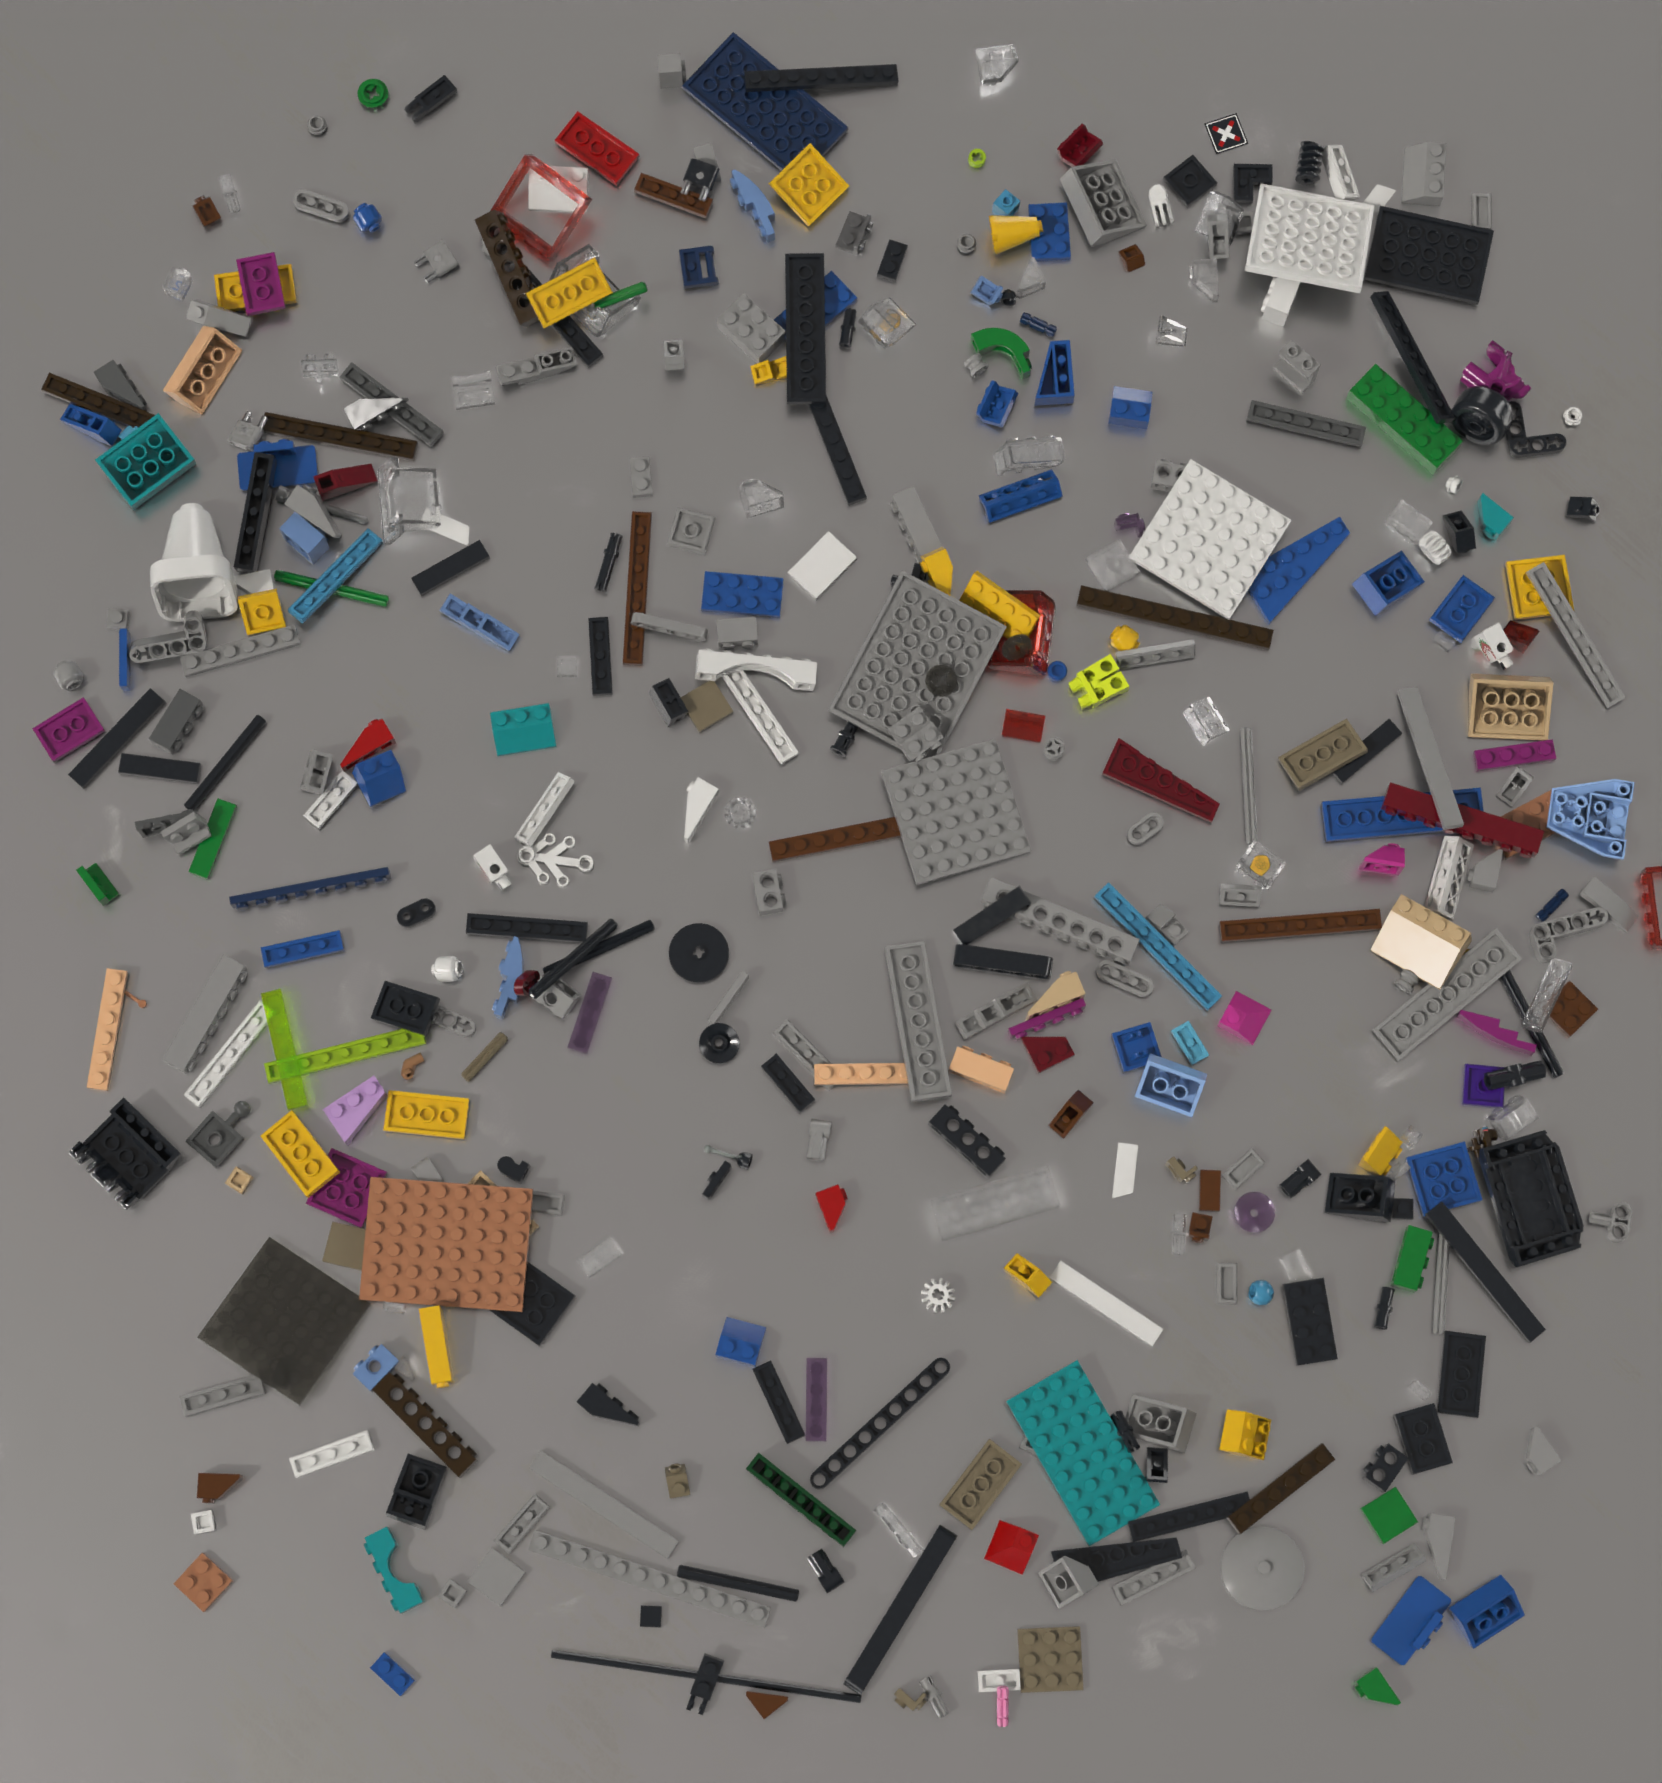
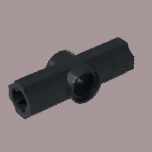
M1542 1061L1523 1065L1520 1063L1504 1067L1501 1070L1484 1073L1483 1080L1488 1090H1494L1506 1086L1514 1087L1526 1084L1528 1081L1545 1078L1547 1071Z

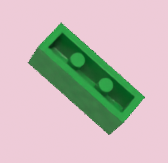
M1411 1225L1406 1227L1390 1286L1413 1293L1417 1289H1421L1424 1277H1421L1422 1270L1427 1268L1429 1258L1426 1255L1428 1249L1431 1250L1434 1243V1238H1432L1433 1232Z

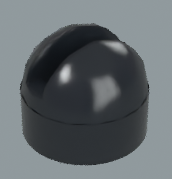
M1010 289L1004 290L1001 303L1006 306L1015 305L1016 293Z

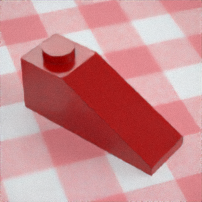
M375 719L368 723V727L363 730L340 764L344 772L396 743L383 719Z

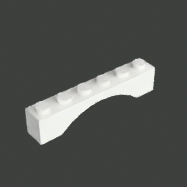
M707 648L699 650L696 658L695 679L716 681L732 672L755 670L776 676L795 690L813 691L816 685L817 662H812L810 659L792 660L790 657L773 658L771 655L753 656L751 653L715 652Z

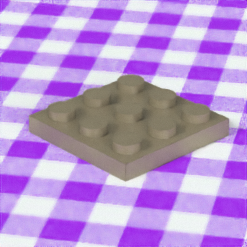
M1080 1626L1017 1629L1021 1693L1084 1690Z

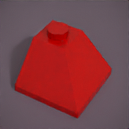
M999 1520L984 1559L1023 1575L1039 1535Z

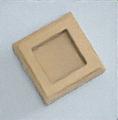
M236 1166L225 1184L243 1195L254 1177Z

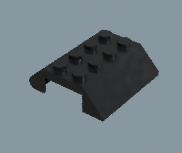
M123 1097L109 1111L111 1115L83 1143L79 1141L69 1151V1154L74 1159L79 1158L77 1160L79 1164H83L92 1158L94 1162L88 1165L86 1171L88 1173L93 1172L91 1176L102 1187H106L105 1190L108 1193L120 1186L122 1190L116 1194L114 1199L117 1202L120 1201V1205L127 1210L139 1202L171 1170L181 1153Z

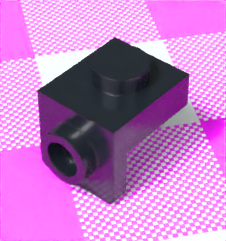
M1570 497L1567 510L1569 518H1588L1591 522H1596L1600 507L1593 497Z

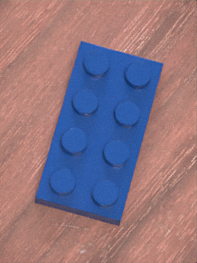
M832 270L824 276L825 328L857 301V297ZM786 309L774 319L785 331Z
M705 571L701 611L780 618L784 579Z

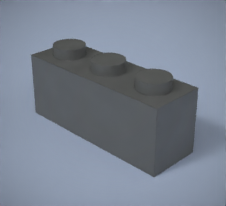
M179 689L149 737L151 743L172 755L174 751H178L183 742L182 738L191 731L193 727L192 722L195 717L198 718L203 711L201 700Z

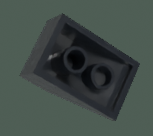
M1330 1173L1325 1213L1370 1221L1391 1222L1396 1182L1386 1176Z

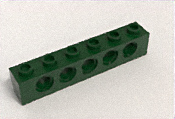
M759 1452L747 1466L746 1471L843 1548L855 1534L856 1529Z

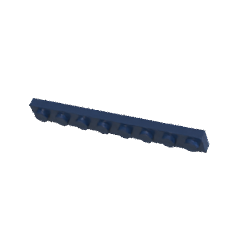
M384 867L230 896V905L236 908V910H244L249 905L265 906L270 901L281 903L288 901V898L291 897L302 899L308 897V894L324 895L329 890L344 891L350 886L361 888L371 882L382 884L387 882V879H391L389 868Z

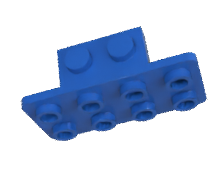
M281 439L275 443L262 441L254 445L253 452H242L237 455L239 485L242 491L248 490L254 452L274 455L278 460L273 488H278L280 485L288 487L296 486L297 484H315L313 476L318 475L316 449L313 445L295 447L293 441L288 439Z
M1418 1576L1373 1635L1371 1642L1398 1664L1405 1665L1416 1650L1424 1649L1429 1644L1431 1639L1428 1637L1433 1631L1436 1633L1443 1624L1441 1620L1444 1617L1442 1614L1451 1604V1599L1424 1577Z

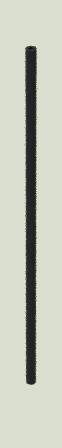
M552 1650L551 1658L691 1679H695L698 1672L696 1670ZM719 1674L717 1679L719 1683L861 1703V1695L723 1674Z

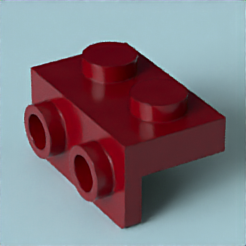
M1082 123L1060 144L1057 152L1062 162L1071 167L1080 166L1103 145L1102 139L1088 132L1086 125Z

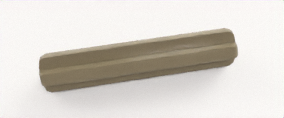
M499 1032L461 1073V1076L466 1081H471L508 1041V1037L504 1033Z

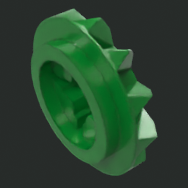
M368 79L358 88V99L367 108L376 109L378 106H383L384 102L388 100L389 92L387 86L381 80ZM376 89V94L378 96H374L370 100L369 92L373 93V91Z

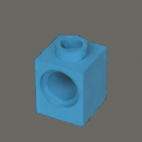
M1005 189L994 201L992 212L996 215L1014 216L1020 208V200Z

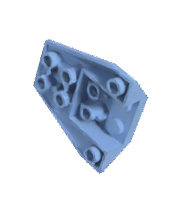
M1611 779L1552 788L1546 828L1603 857L1624 860L1627 841L1624 838L1635 782Z

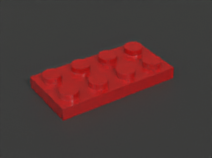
M578 111L555 139V144L616 186L640 157L638 152Z

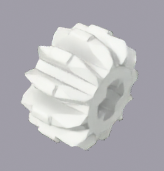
M1431 530L1419 540V546L1424 555L1435 564L1439 565L1451 555V549L1446 540L1435 531Z
M934 1278L931 1279L932 1287L928 1283L924 1284V1287L929 1291H921L922 1295L928 1296L921 1299L922 1303L929 1301L926 1309H930L933 1305L934 1313H937L938 1307H940L942 1312H945L944 1304L951 1308L952 1304L948 1300H955V1296L949 1295L955 1292V1289L947 1290L950 1282H946L943 1286V1278H939L938 1284H936ZM938 1290L939 1293L944 1294V1296H941L942 1300L938 1301L937 1298H933L932 1295H935L934 1291Z

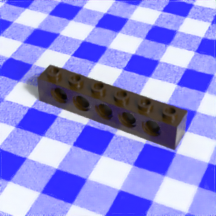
M494 209L475 219V223L519 324L528 327L539 321L532 305L529 304L528 307H525V300L527 299L525 293L536 288V285L531 282L529 277L531 275L530 271L523 264L522 252L518 247L516 248L514 243L515 236L507 227L506 223H508L505 214ZM497 228H499L500 233L497 237H495L494 232ZM506 245L507 252L503 255L502 248ZM514 263L515 269L510 272L509 267ZM522 281V287L518 290L517 283Z
M389 1372L372 1390L461 1478L478 1461L475 1458L477 1453L469 1445L465 1448L460 1443L463 1439L455 1431L450 1433L446 1429L448 1424L440 1416L436 1419L431 1414L434 1410L426 1402L421 1404L417 1399L419 1395L412 1388L408 1390L403 1385L405 1381L397 1373L393 1375ZM396 1389L403 1391V1396L400 1400L393 1399L392 1394ZM410 1404L417 1405V1412L413 1415L407 1413V1407ZM425 1418H430L432 1421L429 1429H423L421 1426V1422ZM439 1433H445L446 1441L442 1444L436 1442V1436ZM454 1447L460 1448L461 1451L460 1456L456 1459L450 1456V1451Z

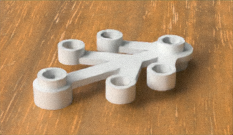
M547 833L534 846H523L517 851L518 862L524 866H530L541 885H546L550 878L546 872L541 870L537 862H544L561 888L569 885V879L566 875H563L556 864L579 867L582 872H590L594 867L593 859L588 855H583L579 859L558 856L566 849L575 847L576 842L572 836L565 837L562 843L546 854L538 852L546 846H553L556 843V838L552 833ZM547 837H553L551 843L546 842ZM569 839L573 841V844L570 846L566 845V841ZM529 853L531 856L529 859H524L523 855ZM584 862L590 863L589 867L584 868L582 864ZM542 875L547 876V880L540 881V877ZM561 878H565L567 880L565 884L559 883Z

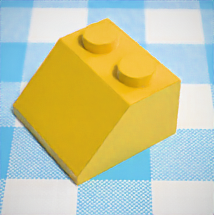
M1384 1126L1375 1137L1358 1166L1374 1176H1381L1382 1174L1386 1176L1392 1167L1389 1164L1392 1158L1397 1159L1403 1150L1400 1148L1403 1142L1388 1127Z

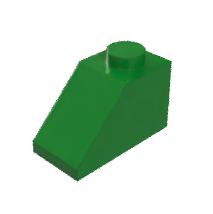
M1377 1667L1372 1668L1354 1681L1356 1684L1354 1689L1361 1698L1364 1696L1368 1700L1392 1705H1399L1401 1703Z

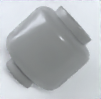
M66 660L57 664L54 677L59 686L68 691L79 688L82 684L83 674L78 665L73 661L68 662Z

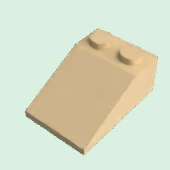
M1071 971L1060 974V978L1052 984L1028 1011L1026 1021L1081 998L1084 999L1086 993L1077 972L1071 973Z

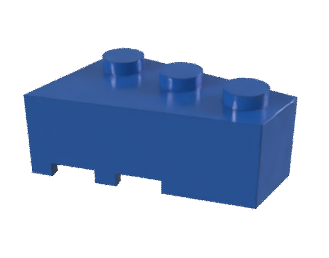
M1070 340L1050 341L1034 406L1071 404L1074 402L1075 394Z

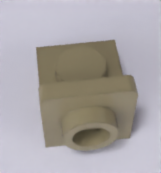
M1173 1156L1166 1162V1166L1179 1183L1184 1180L1188 1183L1197 1176L1195 1174L1198 1170L1196 1165L1186 1172L1184 1170L1186 1167L1179 1158L1176 1160Z

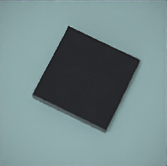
M1191 155L1163 177L1164 182L1187 208L1217 186L1218 183L1194 155Z

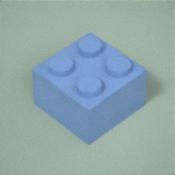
M296 512L279 528L284 540L313 565L329 549L328 539L324 536L325 532L317 526L314 528L310 521Z

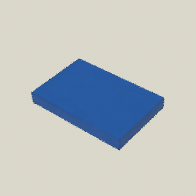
M1463 575L1429 621L1462 643L1495 597Z

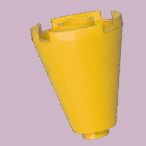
M989 216L995 254H1000L1040 236L1039 232H1043L1041 220L1037 221V217Z

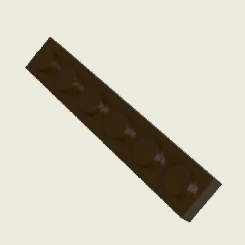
M50 372L41 388L42 392L107 417L125 426L130 425L132 428L135 426L139 428L155 416Z
M1321 1443L1229 1515L1227 1520L1239 1535L1332 1463L1335 1458L1326 1446Z

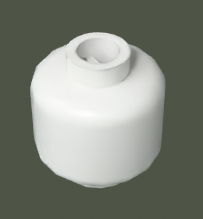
M440 956L435 960V964H432L431 971L439 982L457 981L459 976L462 975L463 965L456 956Z

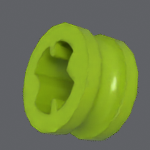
M973 149L968 157L969 164L974 168L982 167L986 160V154L981 149ZM980 155V156H981V157H980V160H977V161L975 162V161H974V157H972V156H975V157H976V156Z

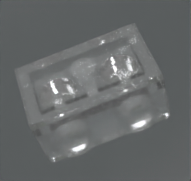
M1210 697L1191 704L1183 712L1187 722L1202 745L1229 731Z

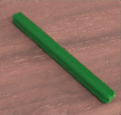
M276 570L274 574L275 581L309 588L317 580L316 578L282 570ZM341 585L333 593V595L384 607L389 602L387 595Z

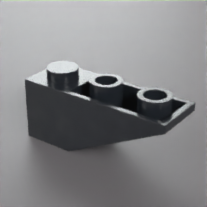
M592 1383L576 1401L593 1417L634 1426L640 1425L637 1421L639 1417L631 1410L627 1413L622 1408L624 1404L615 1396L613 1399L607 1396L608 1390L600 1383L597 1386Z

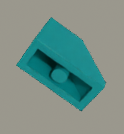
M1483 493L1477 501L1480 528L1487 537L1497 540L1514 517Z

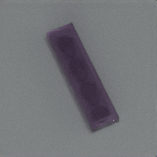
M596 972L592 973L567 1047L568 1049L587 1055L612 982V977Z
M807 1358L806 1441L826 1442L827 1358Z

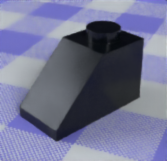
M1462 510L1443 515L1446 530L1457 553H1466L1469 550L1476 549L1474 527Z

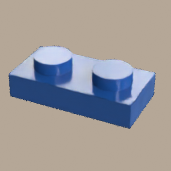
M385 1652L370 1667L399 1696H402L415 1681Z

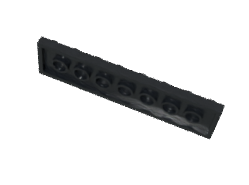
M824 253L785 254L787 404H826Z

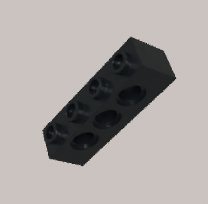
M945 1104L929 1121L928 1125L989 1179L1005 1161V1153L999 1147L991 1146L988 1143L990 1141L989 1138L982 1132L978 1134L973 1129L975 1126L969 1120L961 1119L956 1108L952 1105L948 1107ZM949 1122H956L959 1125V1129L950 1131L947 1125ZM970 1135L973 1137L974 1142L971 1145H966L962 1138ZM986 1149L989 1152V1156L987 1158H980L978 1151Z

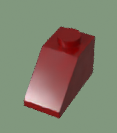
M838 1184L815 1193L830 1233L834 1232L846 1206L845 1200L848 1199L844 1188L840 1189Z

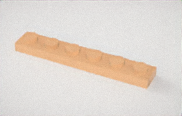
M109 968L106 970L87 1088L108 1091L128 976V972L124 970Z
M904 1063L814 1064V1085L908 1084Z

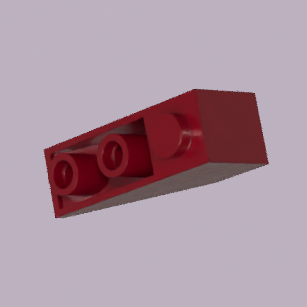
M372 463L334 469L313 476L322 501L378 482Z

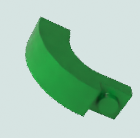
M986 328L971 333V342L976 353H980L982 356L994 351L1004 352L1014 360L1022 379L1030 377L1032 365L1027 358L1029 357L1030 349L1018 335L1002 328Z

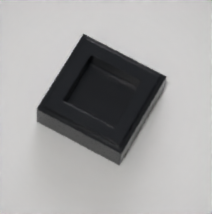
M641 1605L640 1627L661 1628L662 1606Z

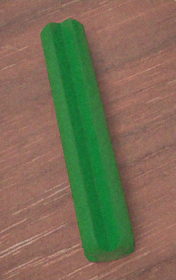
M640 282L615 291L594 302V307L600 310L646 293L648 291L645 282Z

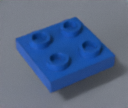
M1151 1022L1111 1034L1123 1073L1145 1067L1150 1053L1162 1057Z

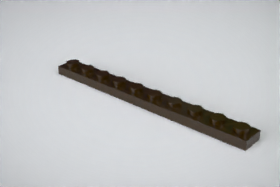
M1081 585L1076 605L1265 650L1270 649L1274 631L1273 629Z

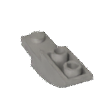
M567 347L535 354L533 358L496 365V372L501 386L513 383L521 385L577 366V361L573 348Z

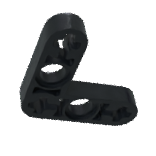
M1515 401L1509 402L1512 409L1516 410L1514 420H1512L1510 426L1517 425L1520 427V433L1513 434L1510 431V427L1506 432L1508 449L1513 457L1522 458L1555 454L1563 451L1566 446V438L1562 434L1555 433L1526 437L1522 408ZM1555 439H1557L1558 442H1561L1559 447H1557L1556 444L1551 443H1553ZM1539 441L1542 443L1543 448L1535 450L1532 443ZM1516 444H1519V447H1526L1522 448L1520 452L1514 449Z

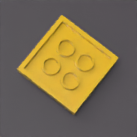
M811 143L768 183L807 226H810L849 187L846 181Z
M1565 555L1507 561L1505 563L1514 620L1551 616L1526 574L1527 571L1543 562L1574 611Z

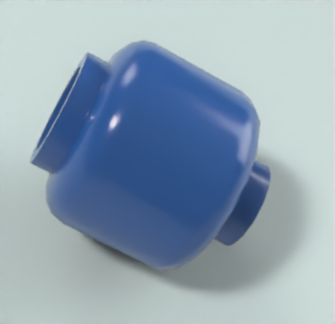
M363 203L354 210L353 220L361 231L373 233L380 228L379 224L382 221V216L373 204Z

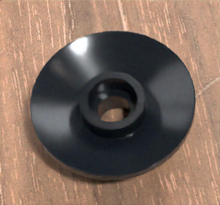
M711 1024L701 1033L699 1048L707 1060L713 1063H725L737 1054L739 1037L736 1031L727 1024ZM717 1039L722 1040L721 1046L715 1045Z

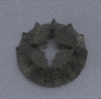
M1017 634L1008 638L1001 650L1004 658L1008 661L1014 660L1016 662L1019 658L1024 659V655L1030 654L1029 650L1033 648L1032 641L1024 634Z
M936 665L926 675V687L933 695L939 697L947 696L956 688L957 675L952 668L946 665ZM935 674L939 677L947 674L945 679L947 685L941 684L936 687L938 679Z

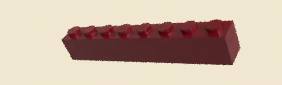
M1391 782L1389 783L1381 809L1385 810L1386 814L1392 816L1398 814L1411 822L1417 820L1430 828H1435V826L1442 828L1432 795ZM1458 803L1457 805L1464 822L1463 827L1442 830L1449 834H1454V832L1461 834L1463 838L1468 840H1480L1482 844L1487 846H1499L1500 849L1506 852H1518L1520 856L1525 858L1535 857L1538 854L1544 834L1543 830Z

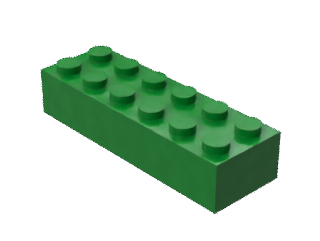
M1377 364L1349 390L1347 399L1432 475L1452 457L1463 442L1445 424H1436L1430 411Z

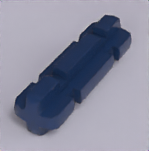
M1024 312L1020 318L1022 324H1029V327L1042 333L1046 332L1048 336L1053 337L1057 331L1056 326L1048 325V322L1035 316L1031 317L1029 313Z
M1560 889L1555 894L1556 896H1553L1543 909L1536 914L1539 921H1546L1549 915L1569 897V894L1564 889Z

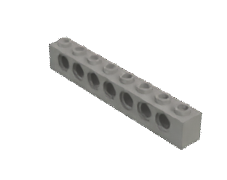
M991 877L981 903L986 908L997 901L1001 895H1006L1016 887ZM1026 891L1024 892L1031 901L1027 905L1028 909L1023 912L1017 911L1008 917L1012 919L1013 917L1019 918L1021 923L1027 926H1032V924L1040 927L1039 930L1044 933L1050 934L1052 932L1057 934L1058 938L1063 941H1074L1082 949H1093L1095 954L1101 957H1112L1114 962L1125 965V963L1130 964L1140 940ZM1043 911L1046 914V918L1038 919L1035 913ZM1060 918L1065 922V925L1057 927L1054 924V920ZM1079 926L1083 929V933L1076 935L1072 928ZM1099 934L1102 941L1096 943L1092 941L1091 936ZM1118 942L1120 949L1112 950L1110 943Z

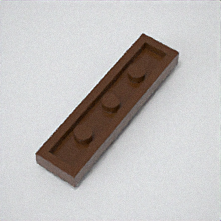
M644 173L640 174L634 188V192L705 219L713 204L712 198L706 197L705 201L699 200L700 194L690 190L687 195L681 194L682 187Z

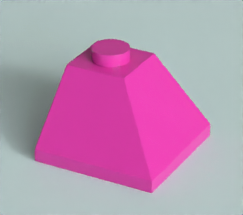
M1394 843L1384 845L1366 856L1360 864L1359 870L1399 876L1405 867V848H1400V845Z
M1236 991L1217 1026L1253 1045L1271 1009Z

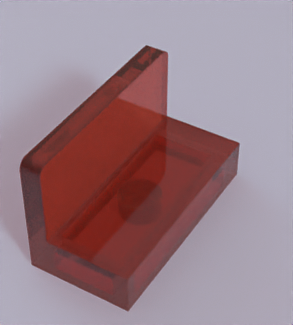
M1006 709L1002 736L1040 743L1045 715Z

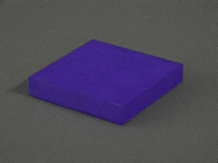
M1465 1064L1462 1105L1503 1108L1505 1087L1488 1090L1483 1079L1484 1073L1501 1070L1504 1067Z

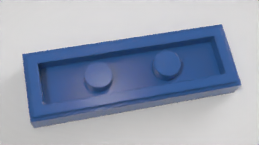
M127 628L119 630V686L123 691H130V632Z

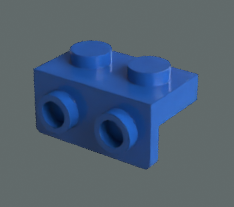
M992 380L985 390L982 402L977 407V416L983 423L1003 428L1018 396V392L1014 389L999 386L996 381Z

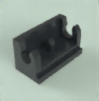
M670 678L651 687L649 694L668 727L673 725L677 719L682 720L688 710Z

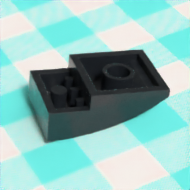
M408 1453L393 1490V1496L387 1508L386 1517L426 1530L447 1467Z

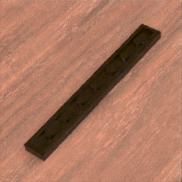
M264 413L267 421L263 427V433L414 461L418 446V441L274 413Z

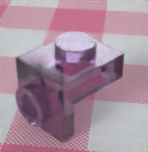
M1124 513L1115 518L1114 526L1116 531L1135 527L1137 537H1142L1145 523L1143 518H1139L1138 513L1132 515Z

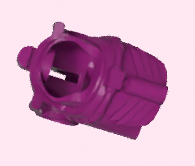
M1493 340L1488 344L1487 356L1496 368L1487 374L1473 362H1470L1463 370V376L1460 379V382L1468 388L1473 386L1487 387L1497 391L1507 400L1512 398L1521 399L1531 390V387L1529 385L1526 386L1524 380L1515 374V368L1511 363L1513 353L1505 352V349Z

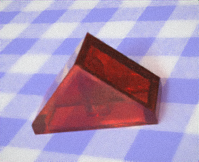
M1512 620L1503 629L1511 645L1522 654H1524L1540 632L1536 628Z

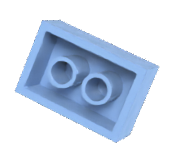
M1150 1053L1135 1097L1193 1117L1206 1082L1207 1074Z

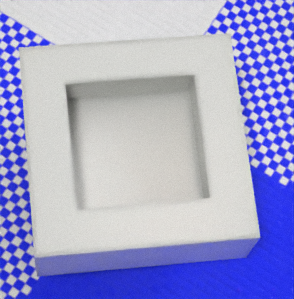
M213 1510L191 1514L194 1535L216 1531Z

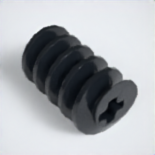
M1312 141L1301 142L1296 182L1303 185H1311L1314 181L1320 180L1318 173H1321V168L1318 166L1322 165V161L1318 159L1323 158V154L1320 153L1324 151L1323 146Z

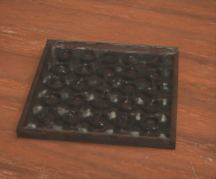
M269 1237L197 1338L300 1406L371 1306V1303L366 1300H359L357 1294Z

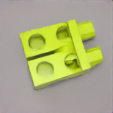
M1111 654L1083 671L1078 672L1076 678L1068 684L1073 693L1083 689L1085 695L1078 698V703L1082 709L1090 706L1095 708L1109 699L1129 691V684L1122 672H1119V667Z

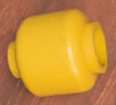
M1118 625L1109 637L1111 645L1118 651L1136 649L1140 644L1138 642L1139 634L1127 625H1122L1121 627Z

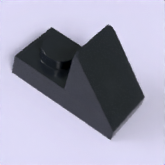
M1147 1447L1145 1480L1147 1482H1168L1167 1448Z

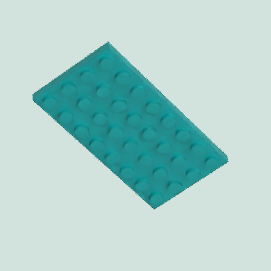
M1078 1360L1006 1401L1088 1546L1093 1545L1127 1525L1129 1521L1139 1518L1160 1505L1132 1454L1127 1451L1121 1436H1118L1116 1426Z

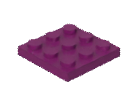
M331 1148L328 1156L340 1173L308 1198L306 1204L363 1228L367 1219L370 1177L386 1178L387 1172Z

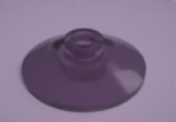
M1249 1192L1241 1196L1234 1208V1216L1242 1229L1258 1233L1266 1230L1273 1223L1275 1207L1270 1198L1265 1194ZM1251 1210L1257 1211L1256 1217L1251 1216Z

